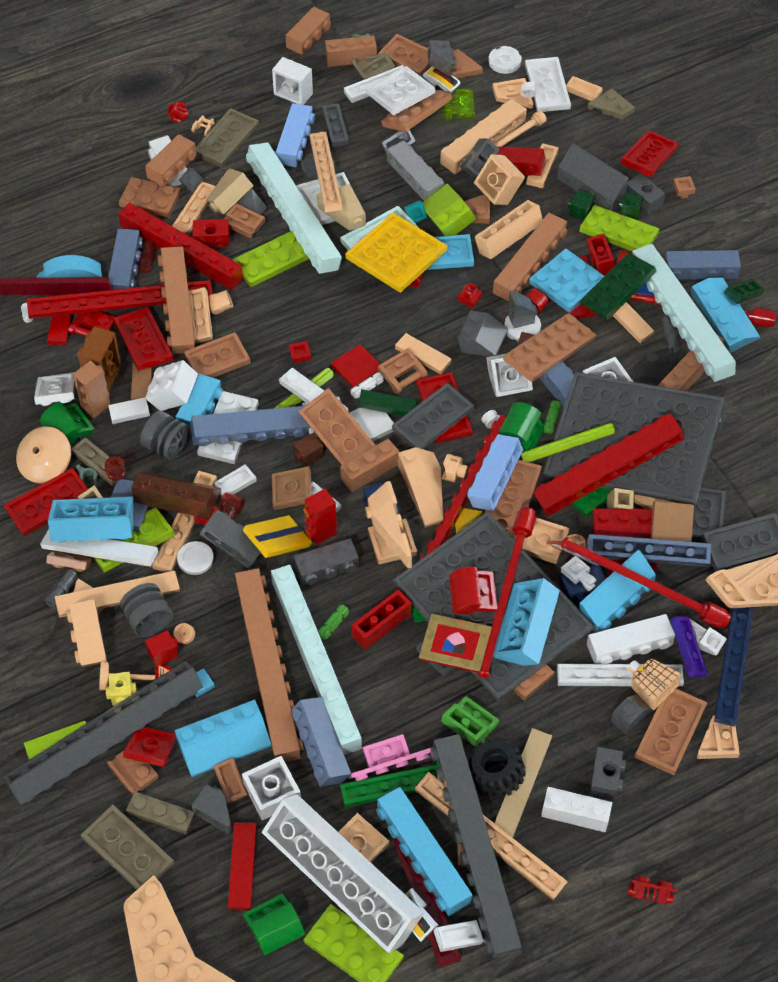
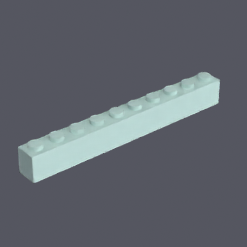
M269 143L249 145L248 153L246 154L247 162L250 163L254 173L257 174L261 184L267 190L269 197L274 201L275 207L279 209L282 218L286 220L290 230L295 234L297 242L303 247L304 253L308 255L313 267L316 268L319 274L339 270L341 255Z
M649 244L633 250L632 254L656 268L657 272L646 282L647 288L650 292H653L656 302L662 305L665 315L670 317L672 325L677 327L681 338L686 340L689 350L695 353L698 363L704 366L707 376H710L716 382L735 375L736 361L654 245Z
M291 565L272 570V584L317 696L323 698L342 751L346 755L362 749L360 733Z

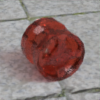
M112 456L105 461L106 474L110 480L118 481L124 478L126 470L124 461L120 457Z

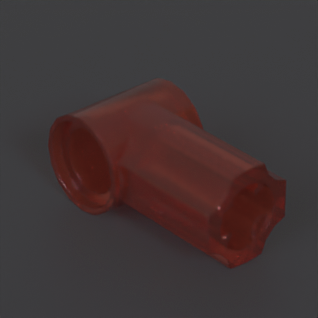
M225 492L220 501L219 511L225 512L231 520H234L236 515L242 512L245 498Z

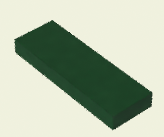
M749 279L727 287L724 293L736 304L762 295L765 290L753 279Z
M361 389L358 407L405 416L416 407L417 400Z

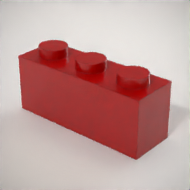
M498 147L499 151L496 155H505L523 175H542L546 164L543 148Z
M323 489L304 499L305 508L303 510L306 516L304 522L306 524L305 533L310 540L313 539L315 544L318 545L337 535L336 502L328 491Z
M399 589L351 625L352 637L364 650L368 649L412 615V602Z

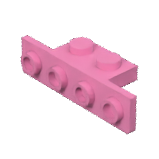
M403 734L362 747L368 768L350 774L349 779L355 777L356 781L368 778L367 773L376 771V775L389 771L388 766L394 764L399 768L408 765V760L416 758L417 761L429 758L430 748L410 754Z

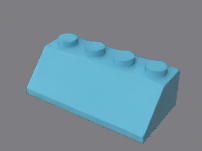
M707 278L692 286L691 297L714 332L725 339L724 346L729 353L760 339L758 332L740 304H736L724 293L728 287L723 278Z
M133 497L53 500L48 518L51 542L74 540L82 542L96 539L101 541L107 539L124 540L132 538L134 528Z
M639 550L622 564V566L655 581L654 571ZM613 572L580 602V612L594 626L592 630L594 633L608 630L614 619L621 618L625 614L627 607L631 604L635 605L640 600V595L645 591L649 592L651 589Z
M544 578L514 583L495 647L494 658L522 666L539 664L560 591L558 588Z
M255 700L175 730L177 743L191 777L214 769V765L232 757L235 761L272 746L263 717Z

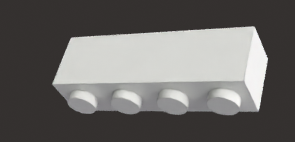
M664 614L589 634L587 647L594 664H610L614 660H625L632 657V655L647 654L658 648L666 649L673 644L675 633L667 615Z

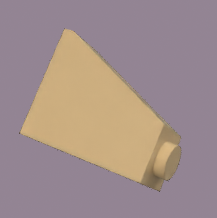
M229 168L207 197L210 203L209 207L215 213L225 214L253 187V184L243 172Z
M350 184L338 187L343 210L325 212L321 193L317 194L318 208L349 231L366 226V213Z

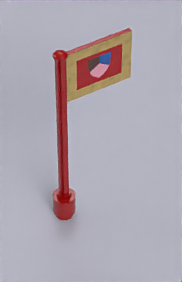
M522 507L516 514L512 529L516 535V540L492 627L431 614L419 660L476 672L482 678L490 676L489 670L525 538L530 537L533 533L536 521V512L533 509Z

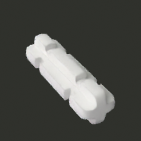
M380 372L372 375L373 378L369 377L358 384L359 386L353 387L350 390L351 395L357 399L360 396L361 389L369 391L376 387L375 384L379 385L384 381L383 375Z

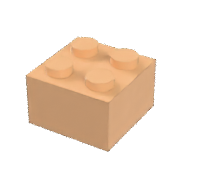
M491 154L474 184L494 205H508L525 176L505 155Z

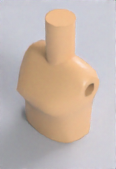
M227 290L211 294L208 297L209 310L212 314H220L233 307Z

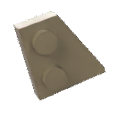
M387 53L368 56L364 61L357 62L356 59L351 61L363 80L395 67Z
M613 89L588 103V109L593 110V108L602 110V114L612 115L621 120L635 111V107Z

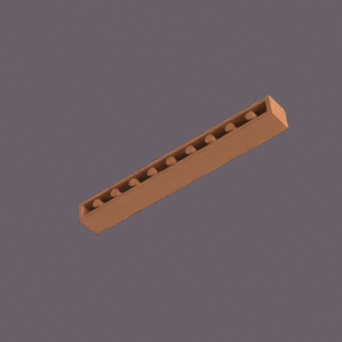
M259 568L235 573L274 759L282 756L284 762L301 759L300 751L304 750L302 739L297 738L296 735L299 729L292 717L293 700H288V694H291L289 682H284L283 676H287L285 664H280L279 658H282L281 646H276L275 640H278V633L276 627L272 628L271 622H274L273 611L268 610L267 605H270V598L268 592L264 593L263 589L267 587L265 576H260Z

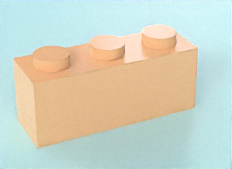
M95 600L69 604L70 610H67V617L69 623L73 622L74 630L70 631L73 643L77 642L78 648L77 651H74L76 662L81 663L82 667L100 664L101 661H107Z

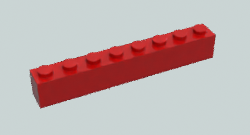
M129 202L118 213L121 228L139 230L140 237H143L144 241L160 250L161 248L183 247L186 265L231 291L243 280L242 265Z
M671 413L663 415L656 422L643 426L633 435H627L619 443L608 446L605 451L598 455H592L582 464L573 466L568 472L557 475L547 484L539 485L533 493L544 513L549 517L685 439L683 431Z

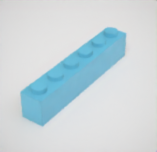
M401 787L379 798L376 809L379 818L387 822L389 833L393 838L397 837L401 843L399 846L402 853L410 857L414 871L422 875L426 889L429 893L433 892L437 899L435 901L441 911L445 910L447 915L450 916L470 904L472 893Z

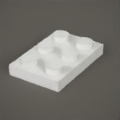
M73 373L38 377L34 396L35 404L46 406L52 404V402L60 401L61 403H67L74 399L76 385Z

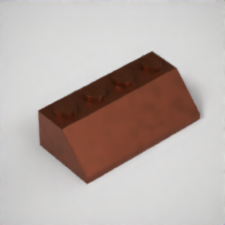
M149 472L138 473L131 487L133 502L204 519H209L221 492V488Z

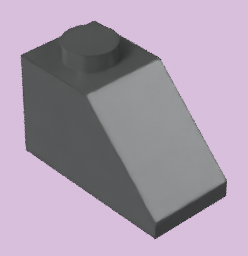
M510 291L508 317L513 328L534 324L535 316L537 315L535 304L532 305L530 298L515 291Z
M638 694L627 697L613 711L611 722L625 735H628L653 710Z
M206 784L192 804L193 812H195L196 816L230 835L232 829L224 792L217 787L212 788Z

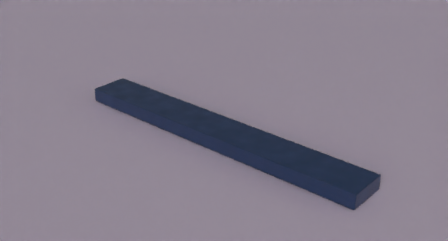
M754 607L732 608L714 717L715 723L733 727L736 725Z

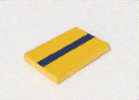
M289 515L245 525L243 532L265 558L308 548L312 543Z

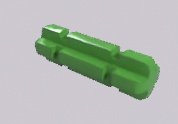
M551 401L544 425V433L552 434L554 432L561 407L560 401Z
M340 605L336 609L337 612H334L324 623L325 626L319 629L318 634L324 640L328 639L331 635L330 632H334L343 621L342 618L349 614V609L344 605Z

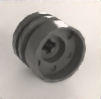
M157 411L146 422L141 433L140 443L141 446L157 452L158 455L165 459L174 461L185 450L190 439L191 428L177 419L174 420L172 416L162 411Z
M145 583L132 588L120 601V607L129 620L132 630L138 637H149L163 631L169 626L174 617L158 585L154 583Z

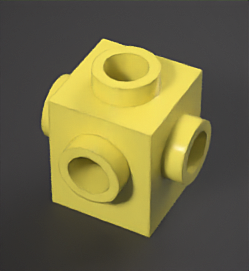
M130 672L108 675L109 686L106 687L107 699H111L113 706L137 692L136 683H132Z

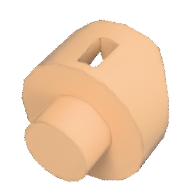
M451 454L446 455L443 463L445 471L441 479L456 483L458 477L465 479L468 466L462 465V457Z

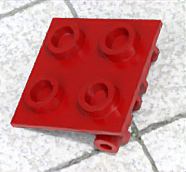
M638 875L635 876V879L630 878L634 885L629 886L628 895H632V898L643 899L645 887H647L645 901H648L650 888H654L652 902L655 901L658 889L657 903L665 905L673 903L674 895L670 894V891L677 892V889L672 887L673 884L671 882L658 880L657 884L650 883L649 878Z

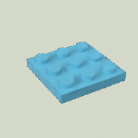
M565 249L530 277L529 283L570 313L604 275L568 249Z

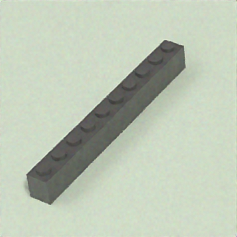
M184 661L3 776V779L20 805L27 803L40 792L50 789L60 779L70 776L74 770L87 765L91 759L107 752L116 743L124 741L127 736L136 730L143 729L150 721L160 718L167 710L177 707L181 701L197 694L203 688V685L194 668Z
M460 735L434 740L433 748H430L433 761H437V778L439 782H443V799L449 803V820L455 824V841L461 845V862L463 866H467V883L469 887H473L475 894L472 895L475 909L479 908L481 915L478 918L481 931L485 930L487 939H485L486 950L492 954L493 959L518 953L522 946Z

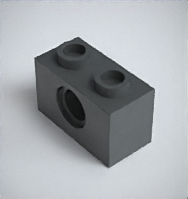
M639 174L628 181L626 193L643 195L640 209L645 214L649 215L663 206L665 193L653 184L649 178Z
M597 747L590 795L616 799L617 792H621L623 780L619 779L620 772L624 773L626 760L622 759L623 751ZM610 771L613 773V775L607 776L604 774V772Z

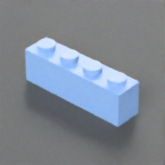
M292 103L276 150V156L282 165L297 167L298 162L302 160V150L307 145L306 137L311 133L310 125L314 124L315 120L312 106Z
M497 434L495 440L491 443L488 455L483 460L480 471L476 474L472 487L468 490V498L472 507L494 511L523 451L519 438Z

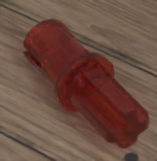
M151 240L145 241L144 251L141 253L140 271H143L145 274L150 272L152 262L155 259L156 243Z

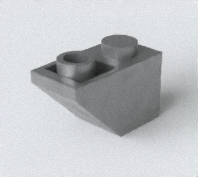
M430 40L427 50L429 65L446 76H451L452 70H455L456 60L453 59V48L450 47V42Z

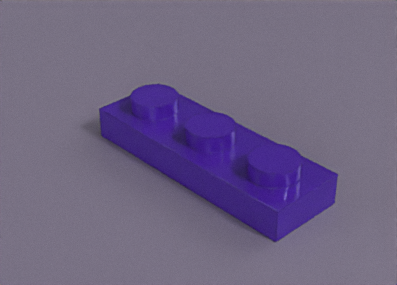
M676 616L670 619L679 645V652L682 655L689 678L707 676L708 674L689 617Z

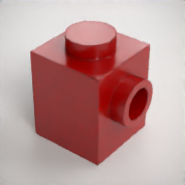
M168 630L145 640L147 653L155 667L178 657V641L175 636H170Z

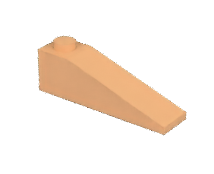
M417 447L399 452V470L424 526L428 527L443 522L441 467L434 452Z
M387 481L368 498V507H365L366 516L368 519L371 518L375 529L409 569L412 568V556L406 534L403 532L401 515L397 511V500L391 482Z

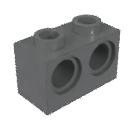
M479 138L460 165V168L471 177H477L490 155H496L499 148L487 138Z

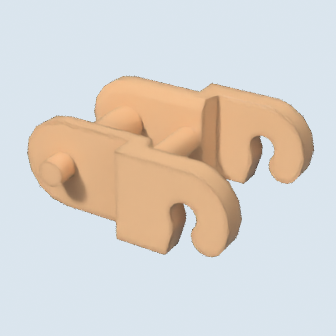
M202 115L198 121H195L191 131L195 132V130L202 126L206 128L204 133L206 136L215 124L214 119L208 120Z

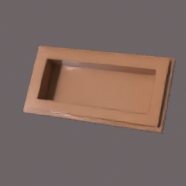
M233 757L213 766L227 804L247 796Z

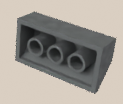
M574 143L571 144L560 163L557 179L573 188L576 192L581 190L595 195L594 203L613 212L619 208L620 199H624L629 179Z

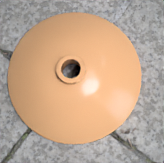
M39 427L29 432L23 438L17 450L16 462L20 473L29 481L43 484L64 473L71 458L69 440L65 434L53 427Z

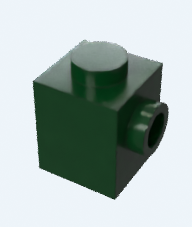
M578 190L575 197L571 198L568 203V208H570L569 216L584 221L593 208L595 195Z
M625 192L624 199H620L618 210H622L621 215L638 220L643 195Z

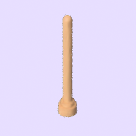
M540 110L533 114L530 121L500 139L494 145L502 147L534 125L541 126L547 121L545 114Z

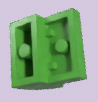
M465 696L458 704L455 703L442 715L441 722L477 748L480 742L484 743L485 738L498 726L499 719Z

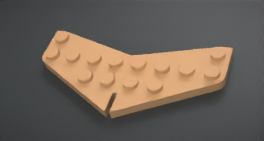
M778 554L732 569L716 571L708 576L706 581L724 604L730 608L778 606Z
M154 875L125 901L124 912L138 982H236L195 957L165 890Z

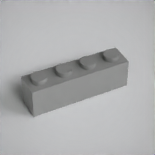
M404 140L387 149V162L424 201L445 185L443 179L438 177L432 167L428 166L423 158L416 154L413 147Z

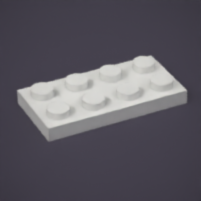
M558 57L525 60L529 82L536 85V95L533 97L536 110L548 112L570 109L571 103Z
M223 391L213 414L257 410L259 400ZM237 441L223 445L212 443L208 446H199L197 452L198 456L235 464L243 443Z

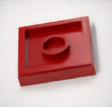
M361 344L331 362V367L352 388L359 386L358 384L369 377L373 378L372 375L379 372L378 366L380 365Z
M147 727L141 730L138 729L133 733L123 751V758L165 767L177 743L176 735Z

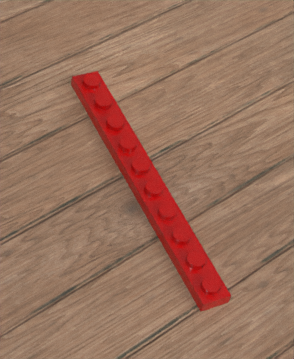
M210 280L187 282L188 291L205 287L208 297L213 294ZM164 285L26 299L28 316L30 319L166 304V299H162L161 287H164Z
M500 415L498 420L493 422L490 430L492 432L490 435H486L482 450H478L475 463L469 466L467 478H463L461 481L459 493H455L453 496L451 508L446 509L443 523L438 524L435 531L436 536L434 540L431 539L429 541L428 551L426 555L421 556L420 560L448 540L469 500L468 490L472 487L476 474L480 471L483 460L490 451L491 443L495 440L497 434L501 435L499 431L506 416Z

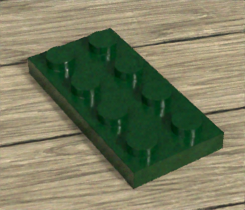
M628 252L580 300V304L608 321L657 272L656 268Z

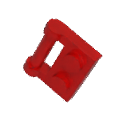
M99 311L79 313L74 322L70 324L68 332L73 335L87 336L93 327L112 331L115 326L113 319L115 316Z

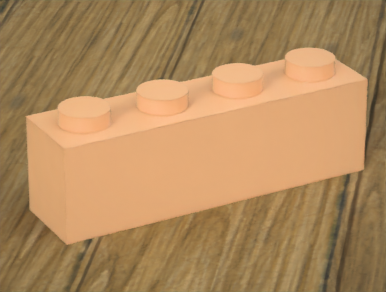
M527 200L477 234L475 240L479 254L492 259L516 241L522 239L526 234L535 230L543 220L539 205Z

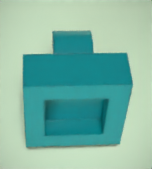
M420 200L404 207L407 216L414 223L427 218L423 203Z

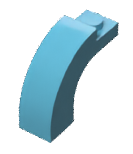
M59 256L43 263L44 271L36 276L37 278L102 277L101 264L84 256Z

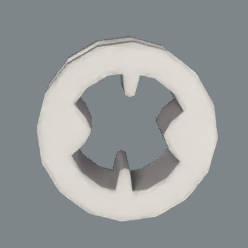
M532 82L523 83L521 85V95L525 98L534 97L536 95V85Z
M490 410L483 415L481 421L490 429L493 422L497 421L500 416L497 415L495 410Z

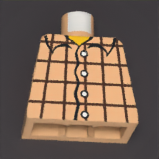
M649 659L643 666L634 660L628 666L627 670L633 674L631 687L652 710H655L680 685V673L654 659Z

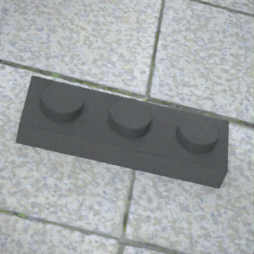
M339 103L322 106L332 147L349 145Z

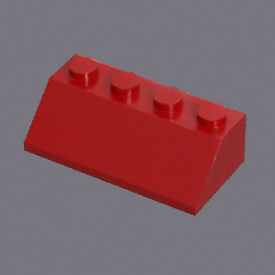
M593 509L591 520L592 534L650 539L653 509Z

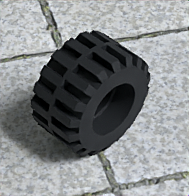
M495 738L494 741L487 739L486 743L480 742L478 748L472 750L473 755H469L468 760L470 763L468 765L475 787L478 791L481 790L483 795L489 794L490 798H495V795H498L499 798H504V794L512 795L511 791H517L519 789L518 784H523V777L526 775L525 765L519 749L516 748L513 742L509 744L507 739L500 741V738ZM493 764H507L500 772H487Z

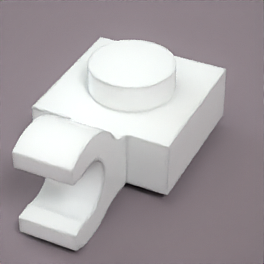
M574 556L561 567V572L575 584L581 581L588 591H592L596 587L594 584L596 579L588 574L590 573V567L577 556Z

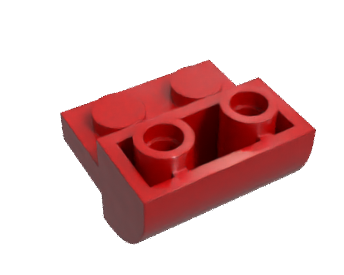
M465 567L455 570L449 575L454 614L472 615L475 611L494 613L497 610L493 572L477 571V567Z

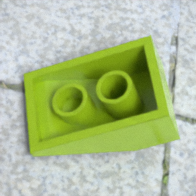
M448 184L422 202L426 214L444 236L457 235L476 220L471 209Z

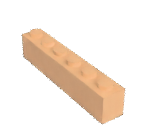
M513 99L502 104L499 109L490 113L487 118L479 121L476 126L467 130L460 138H456L453 143L444 147L440 153V164L452 173H458L462 170L460 165L479 138H487L493 144L526 121L527 109Z

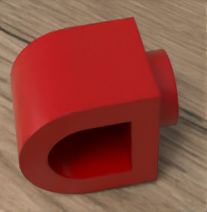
M536 288L525 295L530 298L532 305L535 304L537 314L549 303L546 295Z

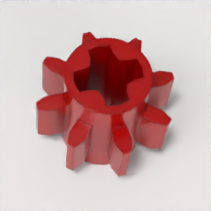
M176 101L175 104L171 103L167 110V114L170 115L169 120L175 123L185 121L188 116V110L185 109L186 104L180 101Z

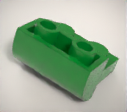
M57 402L50 406L40 419L43 427H53L65 434L70 445L75 444L76 438L91 435L94 432V427L76 403L63 406L61 402Z
M513 403L499 432L501 435L519 438L523 448L522 452L536 447L544 430V425L539 419L541 412L526 403Z
M283 893L243 913L244 920L253 933L255 941L264 956L305 935L297 913Z

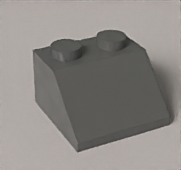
M470 310L458 337L461 352L487 357L498 355L508 328L488 313Z

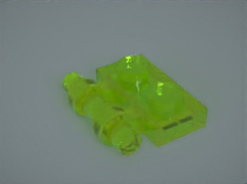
M456 89L455 94H451L452 100L446 103L443 109L446 119L451 120L453 114H457L458 119L475 118L473 90Z

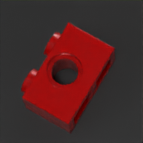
M229 219L193 220L192 237L210 248L230 247Z
M600 234L587 238V248L594 269L605 276L615 266V261L605 235Z

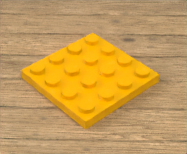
M392 212L346 252L345 255L346 259L401 293L447 251V245Z

